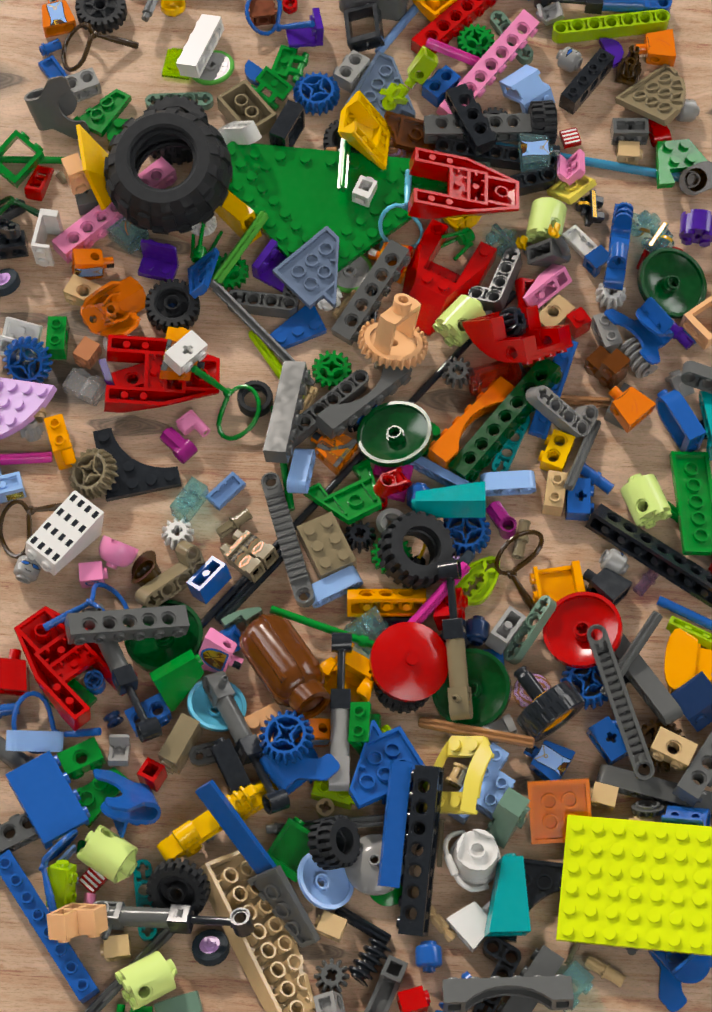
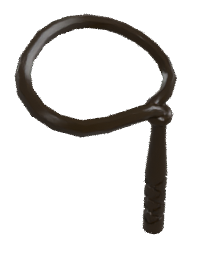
M83 22L77 25L67 36L62 48V64L65 70L69 72L78 70L86 61L93 39L97 37L138 49L139 42L98 33L97 30L93 31L90 23ZM86 26L89 28L90 36L81 60L74 67H69L65 58L68 43L75 32Z
M15 499L10 501L0 515V543L5 552L15 559L26 555L25 548L21 553L14 554L4 540V518L7 511L13 505L21 504L27 513L28 540L32 536L31 515L35 512L55 511L62 503L28 507L23 500Z
M524 530L509 538L497 553L494 564L495 570L500 575H508V578L513 580L530 611L535 603H533L530 595L516 576L517 571L538 556L543 548L544 537L537 530ZM532 534L539 537L537 548L525 560L512 570L502 571L499 568L501 555L511 542L524 535Z

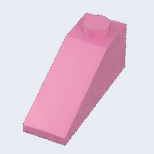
M552 264L540 273L523 297L526 305H538V308H540L571 283L572 279L566 267Z

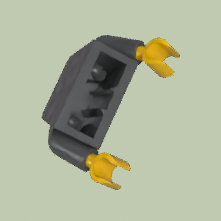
M555 222L554 228L551 224L549 225L548 234L552 236L551 238L527 246V236L521 235L515 242L517 248L524 250L528 265L549 267L552 264L568 263L571 259L570 248L563 236L559 235L560 224L558 222Z

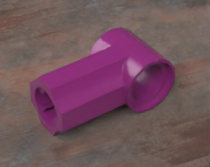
M172 427L166 428L160 436V440L173 451L174 456L183 464L198 452L197 447L189 439L185 440Z
M494 501L486 508L487 515L499 530L500 536L508 540L516 534V520L510 517L500 501ZM510 526L512 529L506 530L504 527Z

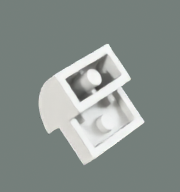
M9 316L6 317L3 333L0 335V355L6 356L3 353L5 350H8L7 345L12 344L14 339L18 340L21 336L24 338L31 336V339L36 337L39 343L43 326ZM20 349L18 350V352H17V354H16V359H17V360H19V358H20V356H19Z

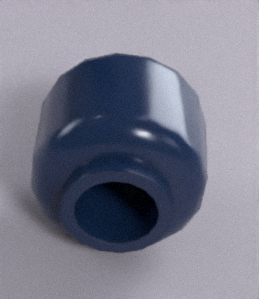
M475 615L473 618L466 620L467 640L470 645L481 646L489 636L490 624L483 616Z

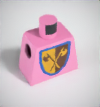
M210 627L198 653L204 663L201 666L202 669L214 673L218 671L226 672L228 667L231 666L240 670L244 659L234 655L237 643Z

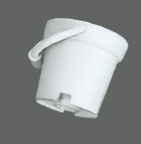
M463 829L448 834L443 841L444 860L451 876L455 878L456 882L463 889L470 892H480L489 889L488 883L494 880L497 863L501 859L500 850L494 840L495 838L486 830L472 829V831L467 833ZM462 835L454 842L450 850H448V843L450 839L455 836Z

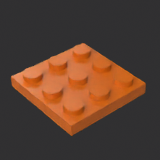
M589 778L527 782L528 799L530 800L529 808H531L529 811L531 845L565 843L568 815L592 817Z

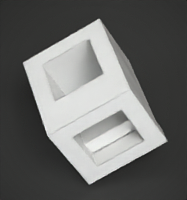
M360 175L352 191V202L369 208L370 202L377 190V181L372 177Z

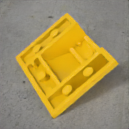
M359 90L341 110L338 133L341 138L345 139L352 147L384 171L387 166L390 132L385 119Z
M78 124L76 129L83 171L101 210H104L112 202L106 190L104 162L105 157H108V153Z

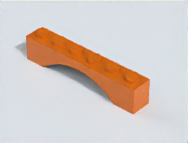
M501 376L496 381L493 380L487 390L477 396L476 402L473 405L469 404L465 408L464 414L461 417L457 416L452 422V426L449 429L445 428L440 434V438L430 443L427 458L447 469L449 463L458 454L460 438L468 426L476 419L493 413L515 386Z

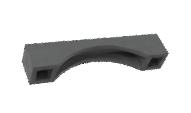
M384 364L381 378L373 390L353 402L329 405L317 414L315 426L330 439H333L336 435L340 436L349 425L353 426L362 415L366 416L375 405L379 406L387 396L395 394L400 386L408 384L411 380L412 368L407 369L404 366L403 370H400L396 366L395 370H393L389 366L385 369Z
M563 974L555 976L535 975L533 977L516 975L503 978L500 976H492L490 978L474 976L466 979L450 977L442 981L443 1012H466L472 1006L484 1000L499 996H519L531 999L550 1010H573L572 976H565Z

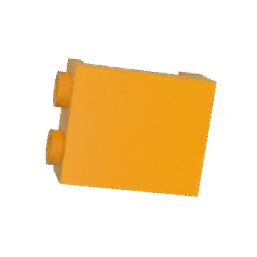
M58 414L43 418L59 471L71 468V464H75L76 459L63 415Z
M579 560L572 561L570 566L539 570L535 566L532 569V573H529L530 584L534 585L535 589L532 592L534 603L544 595L550 596L557 602L569 594L585 592Z

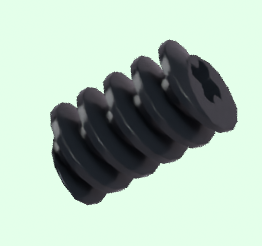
M373 938L368 939L370 946H363L365 953H358L360 960H353L356 967H348L351 976L365 987H368L365 979L373 980L370 972L378 973L375 965L383 966L379 959L387 960L388 957L384 952L392 953L386 945Z

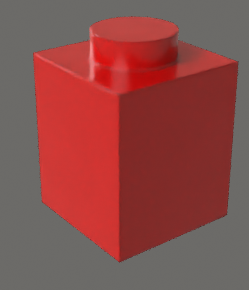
M579 307L566 315L564 325L569 324L571 336L576 339L590 330L592 320L585 310Z
M147 757L137 772L139 782L147 784L155 792H158L168 776L165 766Z

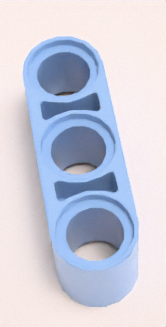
M295 448L287 478L288 493H308L316 459L315 449Z
M532 470L486 472L480 475V482L485 481L486 496L524 495L536 492L535 473Z
M353 565L348 566L311 584L315 595V601L312 604L313 608L321 607L347 594V589L359 588L363 581Z
M6 730L5 751L48 752L50 750V752L63 751L64 732Z

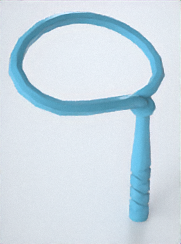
M409 169L405 170L404 203H394L387 206L379 217L378 229L384 242L390 241L384 235L382 229L386 213L396 207L408 212V201L412 183V175H409ZM411 217L420 230L418 241L411 245L414 250L424 234V228L418 218Z

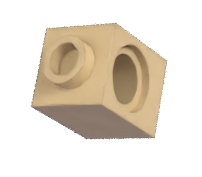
M619 140L616 150V162L638 166V162L642 160L643 156L640 142Z
M595 781L593 787H590L591 807L612 812L615 808L619 787Z
M324 910L322 915L318 914L314 926L317 927L316 931L319 935L340 943L347 926V919Z
M129 934L109 936L107 940H103V943L100 944L101 957L105 956L107 962L132 959L131 938Z

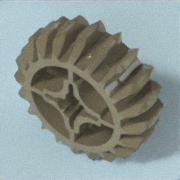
M93 448L92 450L87 449L86 453L80 452L81 457H75V464H71L73 469L69 473L72 476L68 478L72 482L70 485L74 488V491L76 490L85 498L94 499L95 497L101 498V494L107 495V490H112V483H116L114 478L119 476L116 473L119 469L115 465L117 461L104 449Z

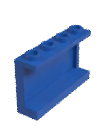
M50 750L5 774L7 782L45 849L53 846V841L68 834L70 831L84 824L85 826L90 825L88 818L91 817L86 806L82 807L79 800L81 798L77 790L71 789L69 785L71 780L66 772L62 773L59 767L62 765L57 755L52 756Z

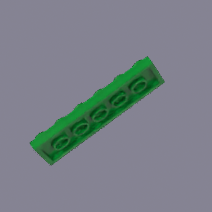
M671 451L669 456L683 555L712 556V475L708 452Z

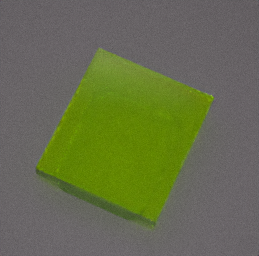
M172 48L167 50L162 77L189 80L190 77L180 76L179 69L176 66L177 59L180 57L183 49Z

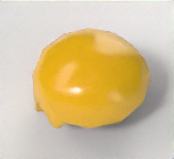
M161 0V11L166 16L177 17L185 11L186 0Z

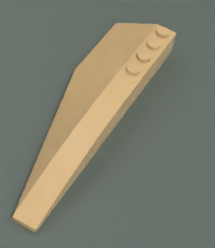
M239 850L204 863L201 866L203 869L202 875L206 874L208 877L207 881L210 882L209 888L211 890L208 899L216 916L230 917L231 912L240 907L248 909L255 926L253 933L247 937H238L230 926H222L265 1012H315L314 998L308 975L304 972L303 956L300 955L298 943L284 927L285 922L273 914V908L267 900L263 901L260 898L258 889L247 882L250 877L257 874Z

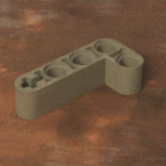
M180 541L175 549L179 562L140 587L135 593V600L147 608L158 607L187 588L186 582L205 564L200 548L187 541Z

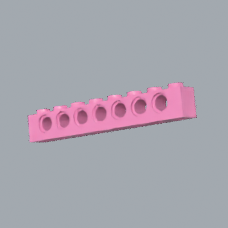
M523 9L457 86L466 83L468 89L473 91L474 99L476 97L481 98L486 91L485 87L487 85L491 86L497 79L495 77L497 73L501 74L507 67L506 63L508 61L512 62L518 54L516 51L519 48L522 50L528 43L527 39L535 36L540 22ZM486 66H490L493 70L487 69ZM475 78L481 79L482 82H478ZM445 99L436 111L438 115L452 114Z
M162 156L138 174L145 184L156 189H165L173 185L177 180L176 170ZM112 202L104 210H101L100 206L97 205L51 240L53 248L69 263L72 261V249H90L95 242L104 238L113 228H117L126 218L118 211H115L117 209Z

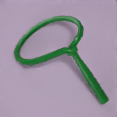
M194 365L191 368V372L208 384L221 390L225 396L216 423L219 435L228 441L237 440L245 436L256 425L261 413V400L257 391L247 384H239L232 389L225 388L212 376ZM239 389H248L256 399V414L245 430L237 435L227 436L222 431L221 422L230 396Z

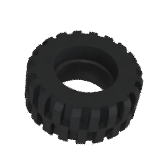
M173 95L170 98L166 96L163 97V100H156L154 105H150L147 108H156L157 111L166 110L168 106L180 107L185 113L191 114L193 111L208 121L203 107L198 105L193 99L190 101L185 96L182 98L178 95ZM180 147L163 148L150 155L154 159H159L162 156L170 165H173V163L183 165V162L190 163L193 161L192 152Z
M411 511L406 515L402 514L382 532L380 535L381 539L377 545L378 548H381L377 551L378 558L382 560L380 566L386 569L387 572L385 574L387 577L391 576L394 579L393 582L397 585L402 583V587L409 589L412 586L414 590L425 589L440 580L438 562L455 560L453 556L456 555V549L452 546L455 544L454 538H450L449 534L451 532L449 528H445L443 526L444 523L441 520L437 521L434 515L429 514L426 516V513L422 511L417 513ZM404 536H414L424 542L430 555L428 565L416 564L408 558L403 548Z

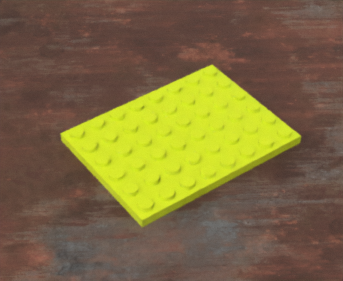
M568 815L556 940L712 956V827Z

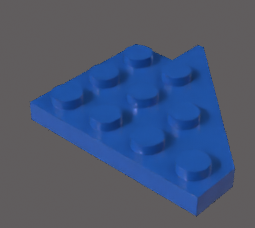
M375 720L371 721L369 742L364 743L349 788V795L358 810L387 797L390 760L411 762V773L415 769V765L425 766L401 726L382 733Z

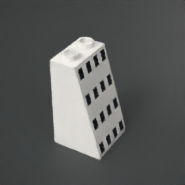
M76 490L73 491L26 541L25 554L30 560H36L44 571L50 572L53 576L56 575L101 535L104 512Z

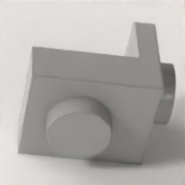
M559 1L544 8L540 3L537 4V18L545 26L565 18Z
M680 369L670 372V376L665 378L666 382H670L672 390L679 391L683 397L695 393L693 387L685 385L681 381L682 371Z
M110 734L108 766H129L131 750L129 735Z

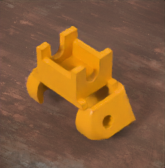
M680 628L675 629L668 639L664 658V675L669 687L668 692L671 694L701 671L712 683V650L701 648L697 638Z
M352 642V653L345 654V689H351V702H369L374 681L370 680L372 674L369 659L354 651L355 643ZM337 655L335 658L330 657L320 664L325 674L324 687L329 694H331V689H337Z

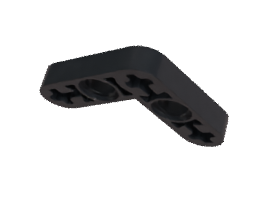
M11 205L0 216V236L7 239H16L21 236L20 225L10 220L25 213V209L18 205Z

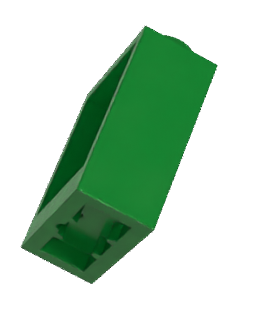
M17 130L0 146V158L17 139L32 150L35 155L17 175L0 163V175L15 188H18L45 158L42 152L43 148L37 143H31L27 134L23 131L20 133Z

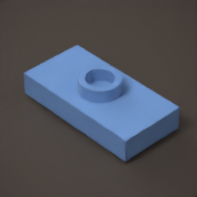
M232 471L205 496L206 500L220 511L246 487V483Z

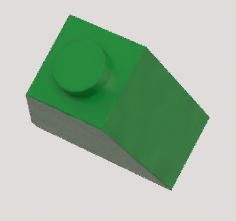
M191 649L149 673L171 712L179 706L204 674L201 667L204 663L199 654L194 655Z

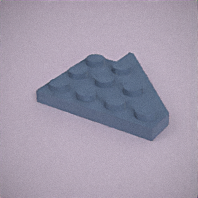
M377 51L346 104L360 90L384 118L385 111L387 110L383 108L382 100L386 95H381L379 93L382 88L387 89L391 83L397 85L399 83L404 84L394 58ZM407 93L405 96L409 100L407 104H397L396 108L390 112L415 118L416 113Z
M325 226L272 270L273 274L309 309L323 298L333 308L336 307L339 237L328 226Z

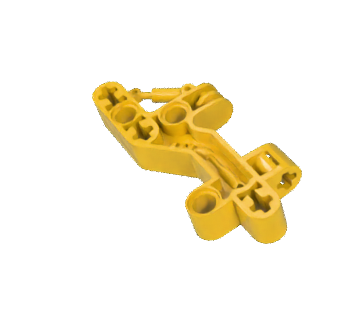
M270 780L274 790H278V788ZM260 781L256 785L251 784L246 788L240 786L238 791L232 792V795H226L233 808L242 820L245 821L264 808L262 796L267 794ZM207 810L194 820H189L172 831L170 836L157 845V849L166 862L170 858H173L175 861L176 858H181L184 855L191 857L202 849V843L223 831V829L210 811Z

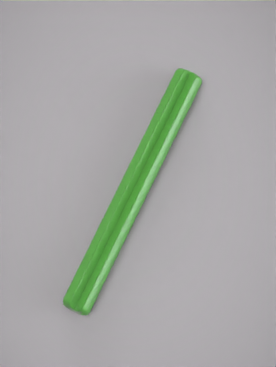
M259 212L213 275L212 279L217 283L221 284L266 223L269 218L267 213Z

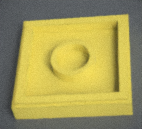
M585 175L581 179H577L570 186L566 182L559 180L547 189V194L550 197L572 205L595 187L597 183L595 179Z

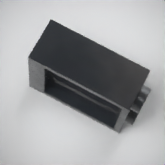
M376 2L343 11L347 45L350 51L362 52L385 46L381 11ZM374 16L375 31L353 37L351 22Z
M287 101L269 131L270 145L293 147L305 127L304 106L298 102Z
M224 737L213 741V746L210 748L211 753L231 794L233 791H238L240 786L244 788L250 785L251 782L230 738L225 740Z

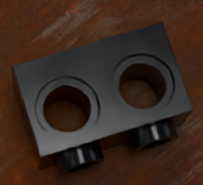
M21 230V236L16 239H7L0 236V260L29 256L28 241L24 230Z

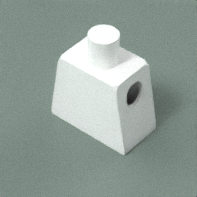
M474 901L446 919L450 928L454 930L459 939L472 953L485 938L484 931L490 901L482 908Z

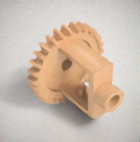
M396 294L393 304L389 309L382 313L380 317H377L376 321L371 319L370 322L367 321L361 327L357 344H359L358 348L362 349L361 354H366V359L372 358L371 363L377 361L378 366L385 364V369L391 366L395 370L397 366L400 370H403L404 366L410 369V366L416 367L417 363L421 364L427 354L428 341L427 337L424 336V332L421 331L419 333L420 328L416 327L421 307L420 302L407 294Z

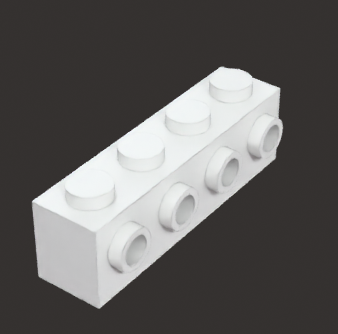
M202 14L199 21L196 22V26L176 62L180 76L200 78L224 31L220 16Z

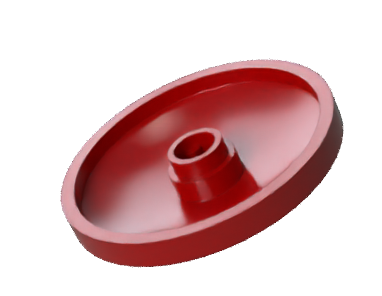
M576 592L556 602L555 611L543 627V638L549 652L557 661L572 668L582 669L596 666L587 640V631L590 626L595 624L605 627L615 653L622 640L623 624L617 608L610 600L593 592ZM594 629L591 632V637L594 640H600L603 636L602 632L598 629Z
M416 622L394 624L385 629L373 643L369 657L372 677L377 686L393 699L403 702L424 700L436 693L447 678V648L440 636L423 624Z

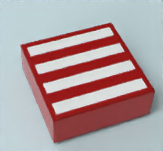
M576 127L559 131L564 149L581 145L582 141Z
M89 868L79 878V882L90 893L94 894L108 880L92 868Z

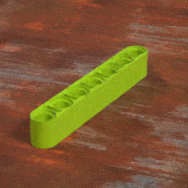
M658 9L556 21L553 25L552 40L557 44L663 31L668 28L670 13L667 10Z

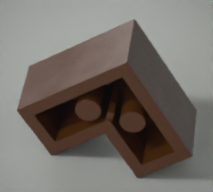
M600 345L586 358L584 368L589 375L597 378L603 387L611 390L626 377L631 359L618 348L610 353Z

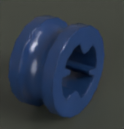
M119 710L113 711L103 718L104 722L108 723L107 727L109 729L120 725L124 721L123 717L119 716Z

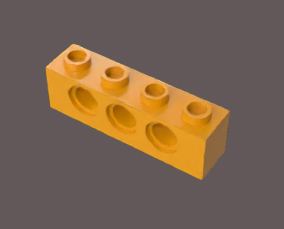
M347 589V617L413 616L426 602V589ZM374 608L376 609V610L372 613V615H369V614H368V616H364L366 613H368V612L371 611L372 609H374Z

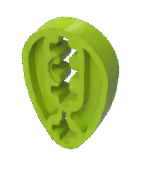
M488 556L469 564L471 568L469 573L455 586V588L462 587V590L467 592L469 584L473 585L476 578L482 577V582L479 581L476 585L477 590L472 589L470 596L467 595L468 605L476 606L484 603L493 592L499 573L492 567L487 570L488 564H495L496 557Z

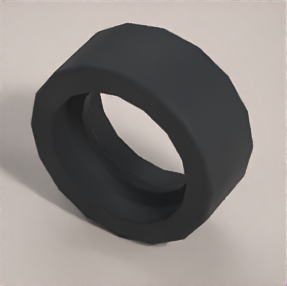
M259 380L246 382L245 384L253 387L256 391L265 394L266 402L261 406L259 417L265 416L271 410L270 407L273 406V394L270 387ZM239 389L237 401L240 411L244 415L254 418L257 407L247 406L244 402L245 395L251 391Z

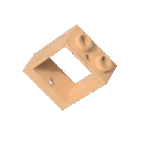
M712 295L685 313L679 324L704 350L712 345V333L695 317L707 308H712Z

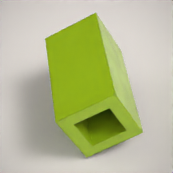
M315 780L311 791V799L319 801L323 798H328L335 806L349 810L352 804L355 805L349 795V791H329V780Z
M57 860L54 864L48 866V877L57 909L69 903H75L77 899V865L69 863L68 860Z

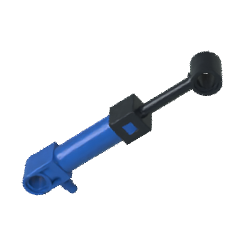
M534 0L536 8L539 3L544 8L551 5V2L555 3L557 1L560 3L585 5L584 13L602 14V11L631 13L664 9L670 13L672 0Z

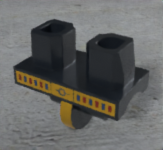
M592 189L588 196L580 198V202L575 204V210L581 212V215L584 216V224L587 227H590L593 223H601L605 218L604 212L597 211V208L600 209L603 206V197L597 196L596 190Z

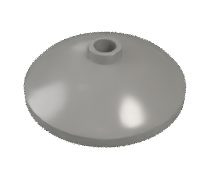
M370 834L361 837L360 855L357 856L358 860L352 866L345 867L347 878L352 886L367 895H384L395 889L377 886L383 834ZM378 858V862L372 863L371 859ZM402 859L401 876H402V874H404V870H405V865H403V859Z

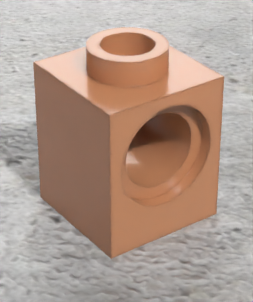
M84 336L73 351L75 363L81 368L86 367L88 369L93 367L102 354L101 345Z

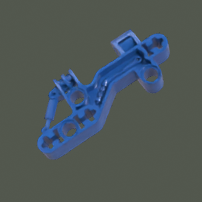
M627 202L615 203L607 266L603 282L604 288L621 291L623 290L634 210L633 206Z

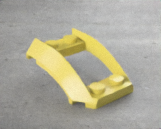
M451 736L438 755L433 766L443 768L448 757L472 758L465 777L463 792L442 791L441 814L477 815V798H480L484 774L491 758H494L495 755L491 751L489 746L491 744L487 737ZM427 782L426 792L429 790V787H430L428 782ZM424 802L423 812H426L427 804Z

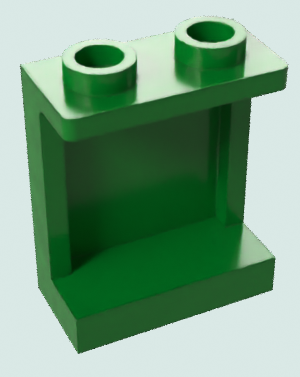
M351 702L348 742L359 755H361L364 743L369 742L371 721L375 720L378 727L381 728V715L371 714L370 702Z
M296 816L293 819L288 817L287 822L267 851L277 866L280 865L285 875L295 883L298 882L297 870L299 863L310 850L307 844L310 830L304 827L305 822Z

